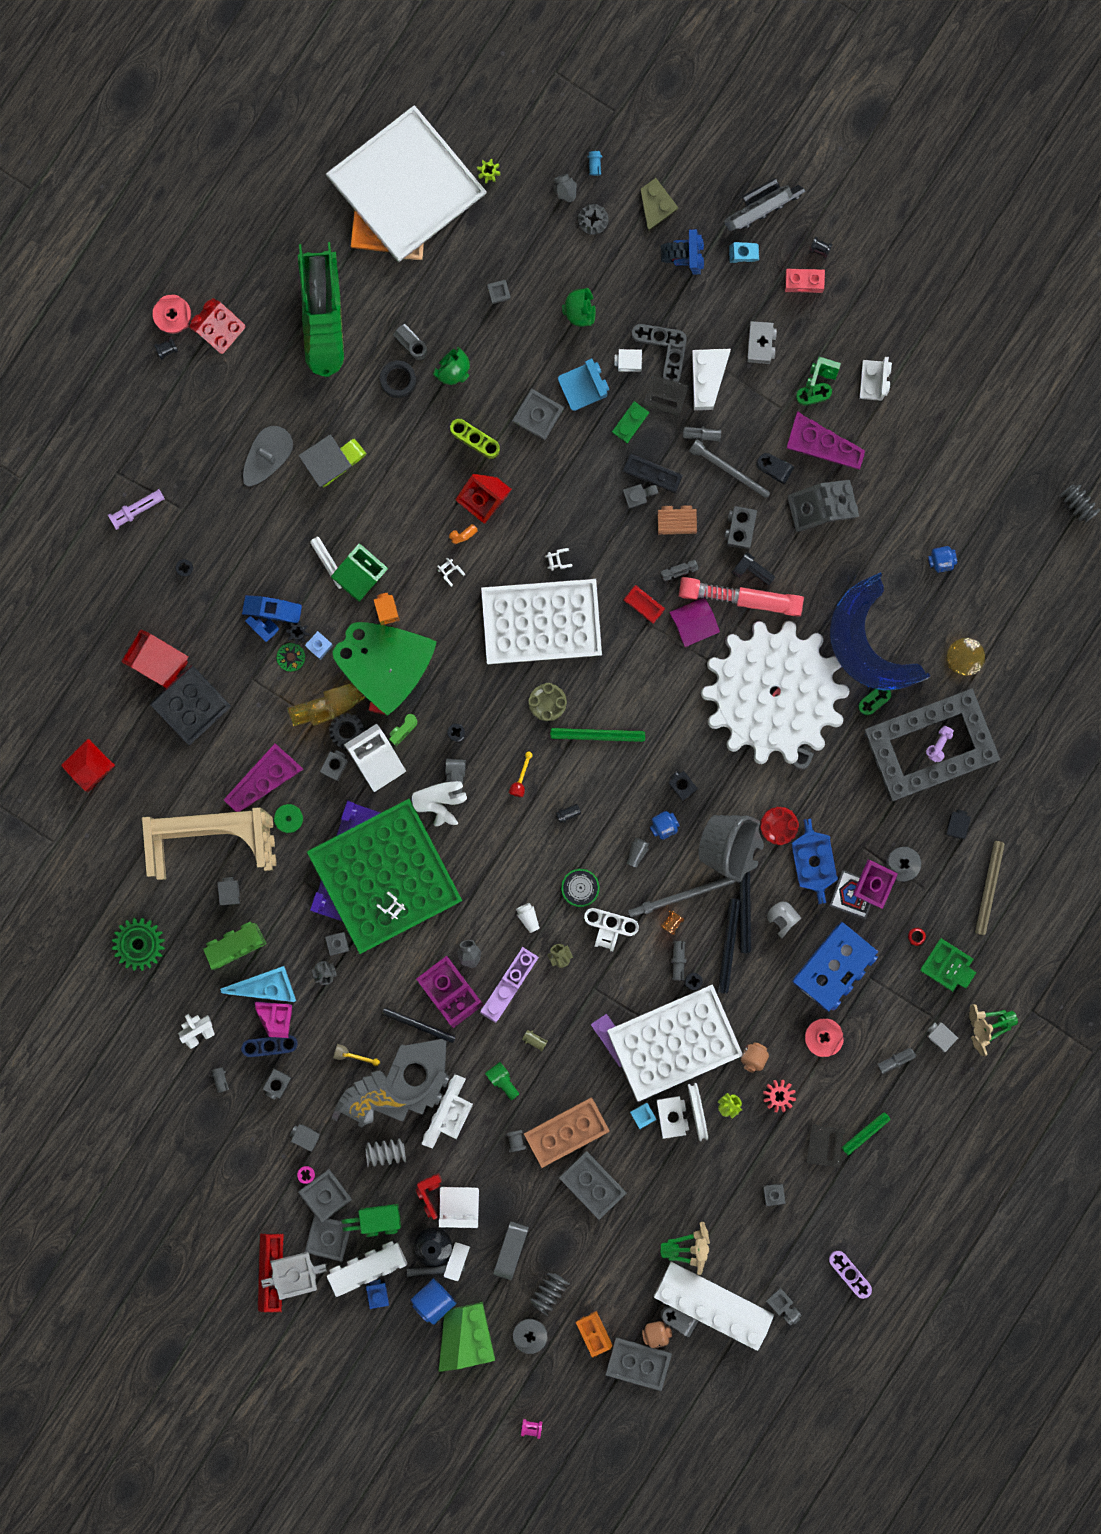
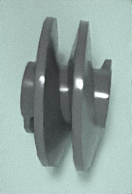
M899 847L889 854L886 860V868L898 873L895 880L909 881L918 875L921 869V859L915 850L909 847ZM900 860H907V869L899 867L901 865Z
M524 1319L514 1328L513 1342L521 1352L526 1354L537 1353L542 1350L547 1342V1330L538 1320ZM529 1331L533 1332L535 1337L531 1341H527V1337L524 1336L525 1333L529 1334Z

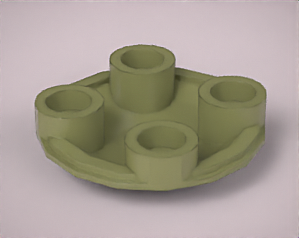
M545 683L536 687L528 700L532 714L543 721H553L559 718L564 713L567 705L566 696L562 689L552 683Z

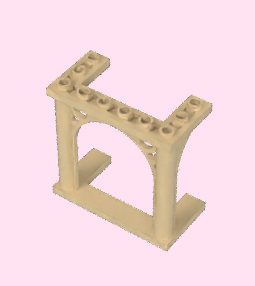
M252 808L253 811L160 819L142 817L147 877H157V880L166 879L163 839L217 834H232L241 837L252 849L257 867H264L265 871H271L273 866H276V855H272L271 848L275 847L274 835H270V828H273V817L262 808Z

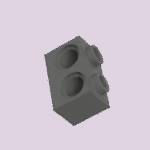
M734 506L733 511H729L728 522H731L730 529H726L724 540L728 541L727 546L750 549L757 510ZM738 514H745L747 521L740 523L736 517ZM734 533H742L744 539L741 542L735 541L733 538Z

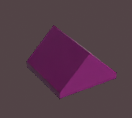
M705 597L669 612L684 647L720 632L714 614Z
M868 859L853 896L883 909L898 873Z

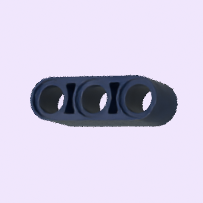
M288 1035V1038L294 1041V1047L286 1049L284 1041L287 1038L268 1037L251 1039L242 1044L241 1050L247 1057L290 1053L297 1049L298 1040L296 1037ZM269 1040L275 1044V1049L271 1052L265 1049V1043ZM248 1043H253L256 1047L253 1054H249L246 1051Z

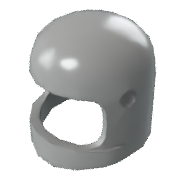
M784 901L775 904L767 914L769 923L775 922L780 927V932L777 934L781 938L786 935L793 925L802 919L795 909Z

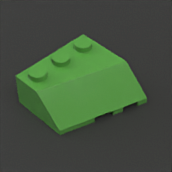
M248 922L241 926V930L237 932L232 930L224 934L222 940L217 941V939L206 943L207 947L203 950L211 969L216 970L267 943L257 923Z
M483 1302L450 1309L444 1315L439 1372L495 1361Z

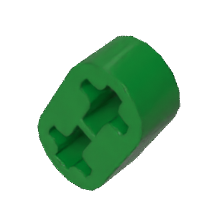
M826 383L814 385L813 396L808 397L807 401L799 397L802 396V392L808 394L809 389L803 387L798 390L796 400L803 406L826 401L831 397V386ZM821 387L824 390H828L826 397H823L822 394L815 395V393L819 392Z
M879 686V688L888 689L885 686ZM880 689L872 691L860 701L858 705L860 713L865 716L873 714L890 699V690H885L887 692L885 700L880 698L878 701L875 698L879 695L878 690ZM873 701L874 704L870 707V712L862 709L864 707L863 702L868 704Z

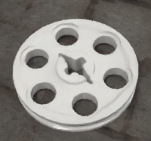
M694 1083L693 1086L688 1084L699 1141H702L703 1138L708 1140L697 1083Z

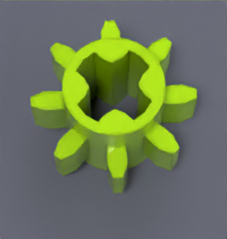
M492 159L489 162L482 160L483 166L477 167V170L482 172L478 175V178H484L486 184L488 180L496 182L495 176H500V172L496 171L499 168V164L494 165ZM485 169L492 170V174L486 173Z
M727 1093L718 1101L720 1104L718 1106L719 1112L725 1117L730 1115L731 1118H734L742 1111L740 1108L742 1105L741 1100L736 1095L730 1096Z

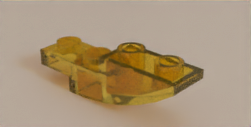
M351 683L324 691V697L289 707L288 712L293 726L312 721L314 726L343 714L358 704L365 696Z

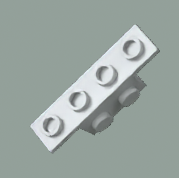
M455 1074L449 1081L448 1089L440 1100V1106L432 1117V1123L423 1136L422 1145L433 1149L440 1132L457 1139L473 1105L458 1097L466 1080L465 1078Z

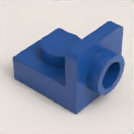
M250 616L245 621L265 642L272 638L279 630L278 626L270 619L263 623L260 619L256 621Z
M381 1279L369 1282L370 1285H366L370 1309L389 1306L386 1282L381 1283Z

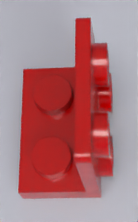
M439 1173L418 1182V1188L415 1189L419 1199H424L426 1203L424 1210L428 1218L432 1216L433 1220L437 1219L438 1215L426 1189L428 1188L429 1191L440 1187L439 1183L442 1181Z

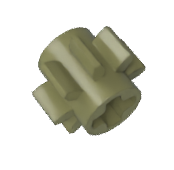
M562 944L554 945L550 949L551 953L547 954L552 966L557 965L559 968L566 967L570 963V959L573 958L568 945L564 947Z

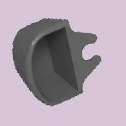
M713 815L709 819L701 837L699 860L727 878L741 882L745 873L758 866V861L753 860L754 850L756 848L759 850L764 848L763 840L759 834L760 821L748 815Z

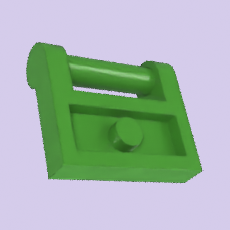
M408 714L405 717V723L400 728L398 726L395 727L389 734L391 736L389 740L395 747L417 726L418 722L413 714Z

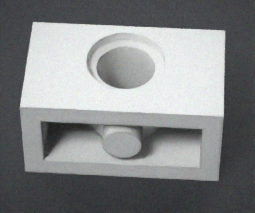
M680 1096L658 1099L657 1106L662 1138L686 1135L685 1131H688L689 1127L687 1119H683L682 1112L686 1111L684 1100H680ZM673 1111L677 1112L679 1116L678 1120L674 1123L668 1120V1114Z

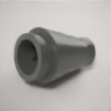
M635 838L631 842L627 864L637 868L649 850V843Z

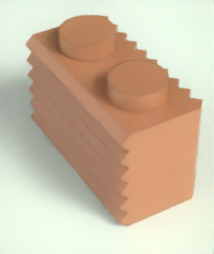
M662 506V510H658V535L697 533L696 509H692V506H681V509H673V506Z

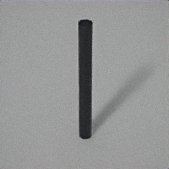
M388 1008L383 1010L382 1015L454 1043L456 1038L454 1035Z

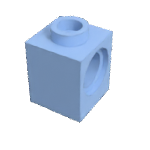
M318 631L305 645L320 660L333 647L332 643Z

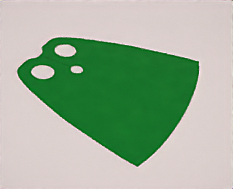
M366 622L353 623L345 633V640L338 643L334 648V660L353 685L388 716L407 698L419 682L432 658L437 641L390 626ZM356 629H362L365 632V637L362 640H356L353 637V632ZM343 648H349L352 651V656L349 659H343L340 656V651ZM367 648L368 652L366 654H363L361 652V649Z

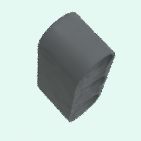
M510 1221L493 1275L512 1281L529 1227Z

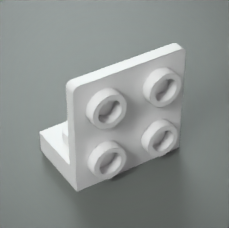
M884 357L882 362L863 360L859 399L882 401L887 396L890 389V381H887V377L891 374L892 365L891 362H888L889 357Z
M441 1187L439 1227L478 1228L479 1189Z

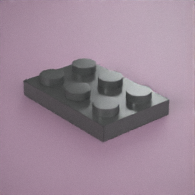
M587 1151L559 1177L599 1220L627 1194Z
M616 1337L606 1376L662 1391L672 1353Z

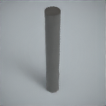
M465 1264L461 1272L465 1271ZM447 1265L407 1269V1277L445 1273Z

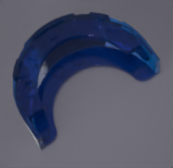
M880 572L857 583L841 598L831 620V644L839 664L853 679L874 689L897 690L926 680L930 677V674H926L919 664L899 665L890 663L878 656L868 643L865 633L866 616L871 605L884 591V586L880 579L882 573Z

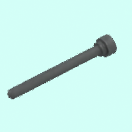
M698 439L689 450L690 453L693 455L697 454L698 456L702 455L763 497H769L770 492L706 450L705 446L702 445L703 442Z

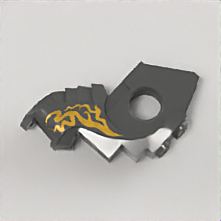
M439 1039L411 1045H400L388 1076L379 1070L372 1072V1076L363 1077L361 1081L355 1082V1085L348 1088L341 1096L333 1113L332 1120L337 1121L340 1114L343 1113L359 1122L358 1126L363 1128V1126L374 1121L375 1110L404 1121L408 1110L423 1114L426 1106L433 1108L434 1104L438 1105L443 1095L439 1092L442 1086H447L450 1078L447 1072H445L446 1041ZM410 1064H420L426 1070V1079L419 1086H410L404 1080V1070Z

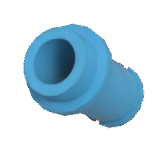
M591 151L587 156L589 158V175H601L600 158H602V155H600V151Z

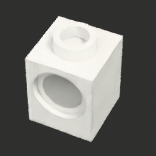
M619 349V354L615 355V366H618V371L641 372L642 350Z

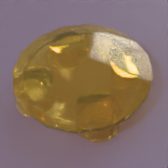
M972 638L956 640L947 652L948 665L954 672L960 675L969 676L977 673L985 662L983 647Z

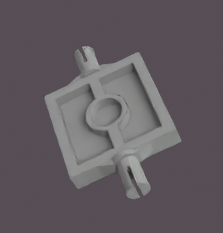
M304 1252L270 1261L272 1278L261 1280L263 1288L274 1285L277 1289L279 1300L316 1291V1274L327 1272L325 1264L314 1267L310 1261L309 1253Z

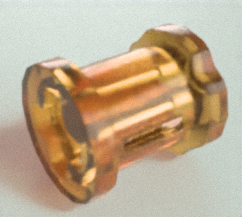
M670 910L669 917L660 926L672 935H675L676 928L685 919Z

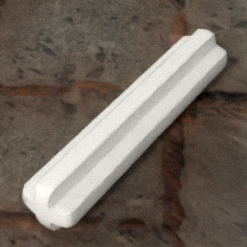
M316 537L310 543L331 576L338 567L320 538ZM335 582L336 586L339 589L342 588L337 582Z

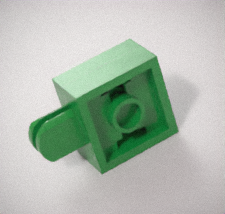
M399 1204L361 1208L359 1210V1217L341 1220L342 1224L360 1222V1225L342 1227L343 1232L361 1230V1234H366V1237L377 1236L378 1232L385 1231V1234L397 1233L398 1229L401 1228Z

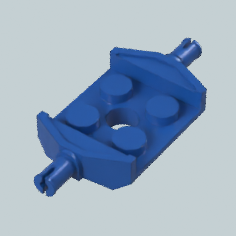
M805 819L803 822L806 832L792 842L799 887L817 892L818 904H822V902L827 903L824 893L825 888L838 880L830 836L814 832L811 819ZM816 856L819 858L820 863L817 867L810 866V857Z

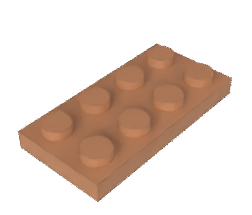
M591 1097L527 1131L524 1135L540 1166L543 1168L610 1131Z

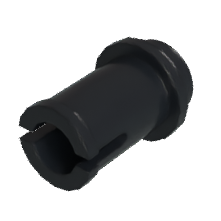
M577 803L563 810L558 809V812H556L559 823H566V820L581 815Z

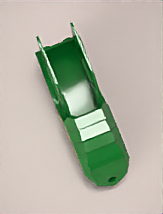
M328 242L329 251L313 254L309 252L303 254L302 246L299 244L298 266L302 295V322L306 363L313 373L328 377L338 372L344 361L336 252H332L330 242ZM309 257H325L326 314L310 313Z

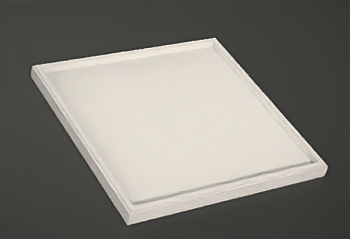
M415 105L326 173L328 179L398 263L487 193Z

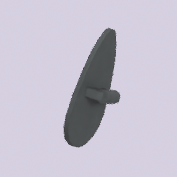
M269 426L257 435L244 465L243 482L246 486L250 487L266 480L290 456L293 450V440L284 428Z

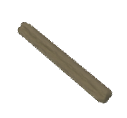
M995 841L992 849L975 933L985 935L987 931L1005 845L1000 841Z

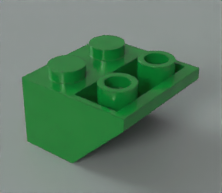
M359 543L331 575V578L360 602L388 568Z

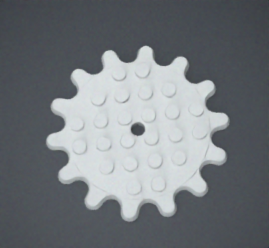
M757 621L752 626L753 636L750 640L743 641L737 635H728L725 641L730 650L729 656L726 659L713 657L707 662L708 669L717 675V682L712 686L702 688L701 696L705 700L714 701L718 706L717 712L709 717L708 725L712 729L727 727L730 730L731 736L727 741V748L732 752L738 751L743 745H751L754 749V760L758 764L767 762L769 754L773 751L781 752L784 760L789 764H793L798 759L797 749L800 745L808 744L816 751L822 750L825 746V741L820 734L821 729L826 725L839 727L843 724V717L833 709V703L837 699L846 698L849 695V688L844 684L834 682L832 675L841 668V665L836 656L824 658L820 655L819 649L823 643L821 634L814 633L808 639L800 640L796 636V625L792 621L784 622L781 631L777 634H771L768 632L765 623ZM776 686L781 690L779 696L773 697L769 691L772 687Z

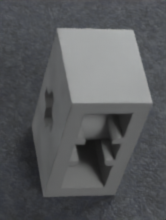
M750 322L747 362L770 364L771 359H775V347H772V340H776L777 329L773 328L774 323ZM760 339H764L766 343L764 347H760V343H757L760 342Z

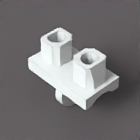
M189 1014L186 1015L187 1022L181 1025L184 1030L178 1033L181 1042H185L190 1049L199 1044L196 1035L202 1032L205 1039L214 1036L213 1025L208 1015L202 1019L198 1015L193 1018Z

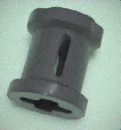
M522 1130L506 1133L510 1143L509 1152L526 1149V1146L523 1145Z

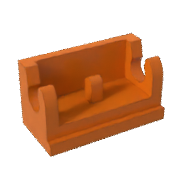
M597 1311L576 1321L592 1357L609 1350L613 1346Z

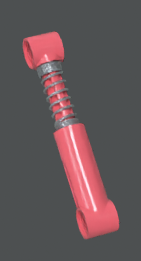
M686 577L681 578L678 597L697 600L700 597L721 599L722 601L727 600V602L732 601V603L740 607L778 612L801 617L804 597L798 595H784L742 587L735 590L733 588L728 589V587L726 589L723 587L718 588V586L713 587V585L708 586L707 584L700 583L698 579Z

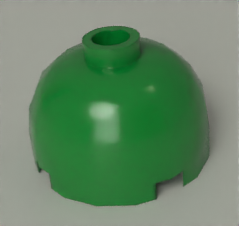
M584 288L572 291L567 296L565 304L562 305L563 315L575 326H592L591 324L595 322L596 309L595 305L591 306V300L594 299L591 290Z
M457 347V351L452 349L439 362L441 364L439 370L435 368L433 375L443 384L454 385L459 381L463 383L469 377V358L463 350Z

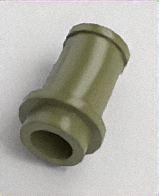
M527 1030L522 1038L525 1044L528 1043L540 1051H543L548 1040L534 1034L533 1030Z

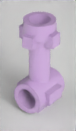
M943 726L940 729L939 734L941 736L936 745H931L926 750L930 760L934 762L943 760L944 753L941 750L947 739L952 738L954 730L947 726Z

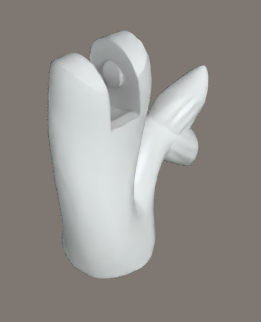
M446 782L414 792L412 803L417 812L432 811L437 814L434 826H440L444 822L457 825L458 822L455 817L441 803L450 805L460 804L467 799L466 793L456 795L452 793V791L463 787L462 782Z

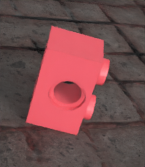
M786 269L785 292L823 293L825 270Z

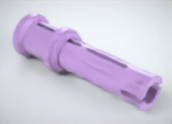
M158 489L129 507L127 505L123 506L120 511L108 516L117 530L120 525L127 521H133L134 516L165 500V498ZM153 499L151 502H149V503L145 504L144 506L138 508L140 505H142V504L148 502L149 500Z

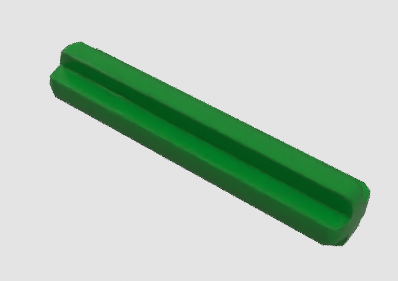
M885 1112L879 1115L842 1147V1150L847 1155H850L890 1121V1117Z

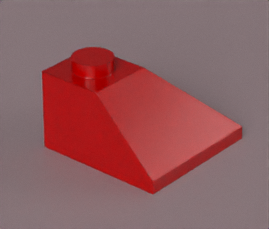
M473 474L455 500L485 524L512 489L497 477Z
M87 739L61 765L85 792H89L115 767L90 739Z

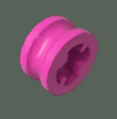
M309 1166L302 1167L297 1173L298 1180L303 1184L311 1183L315 1178L314 1170ZM303 1170L305 1172L306 1170L310 1171V1180L308 1178L306 1180L302 1179L303 1174L301 1172Z

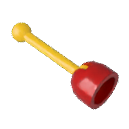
M531 752L525 753L526 759L519 780L513 783L508 793L521 798L524 796L525 788L522 785V780L529 759L533 756Z

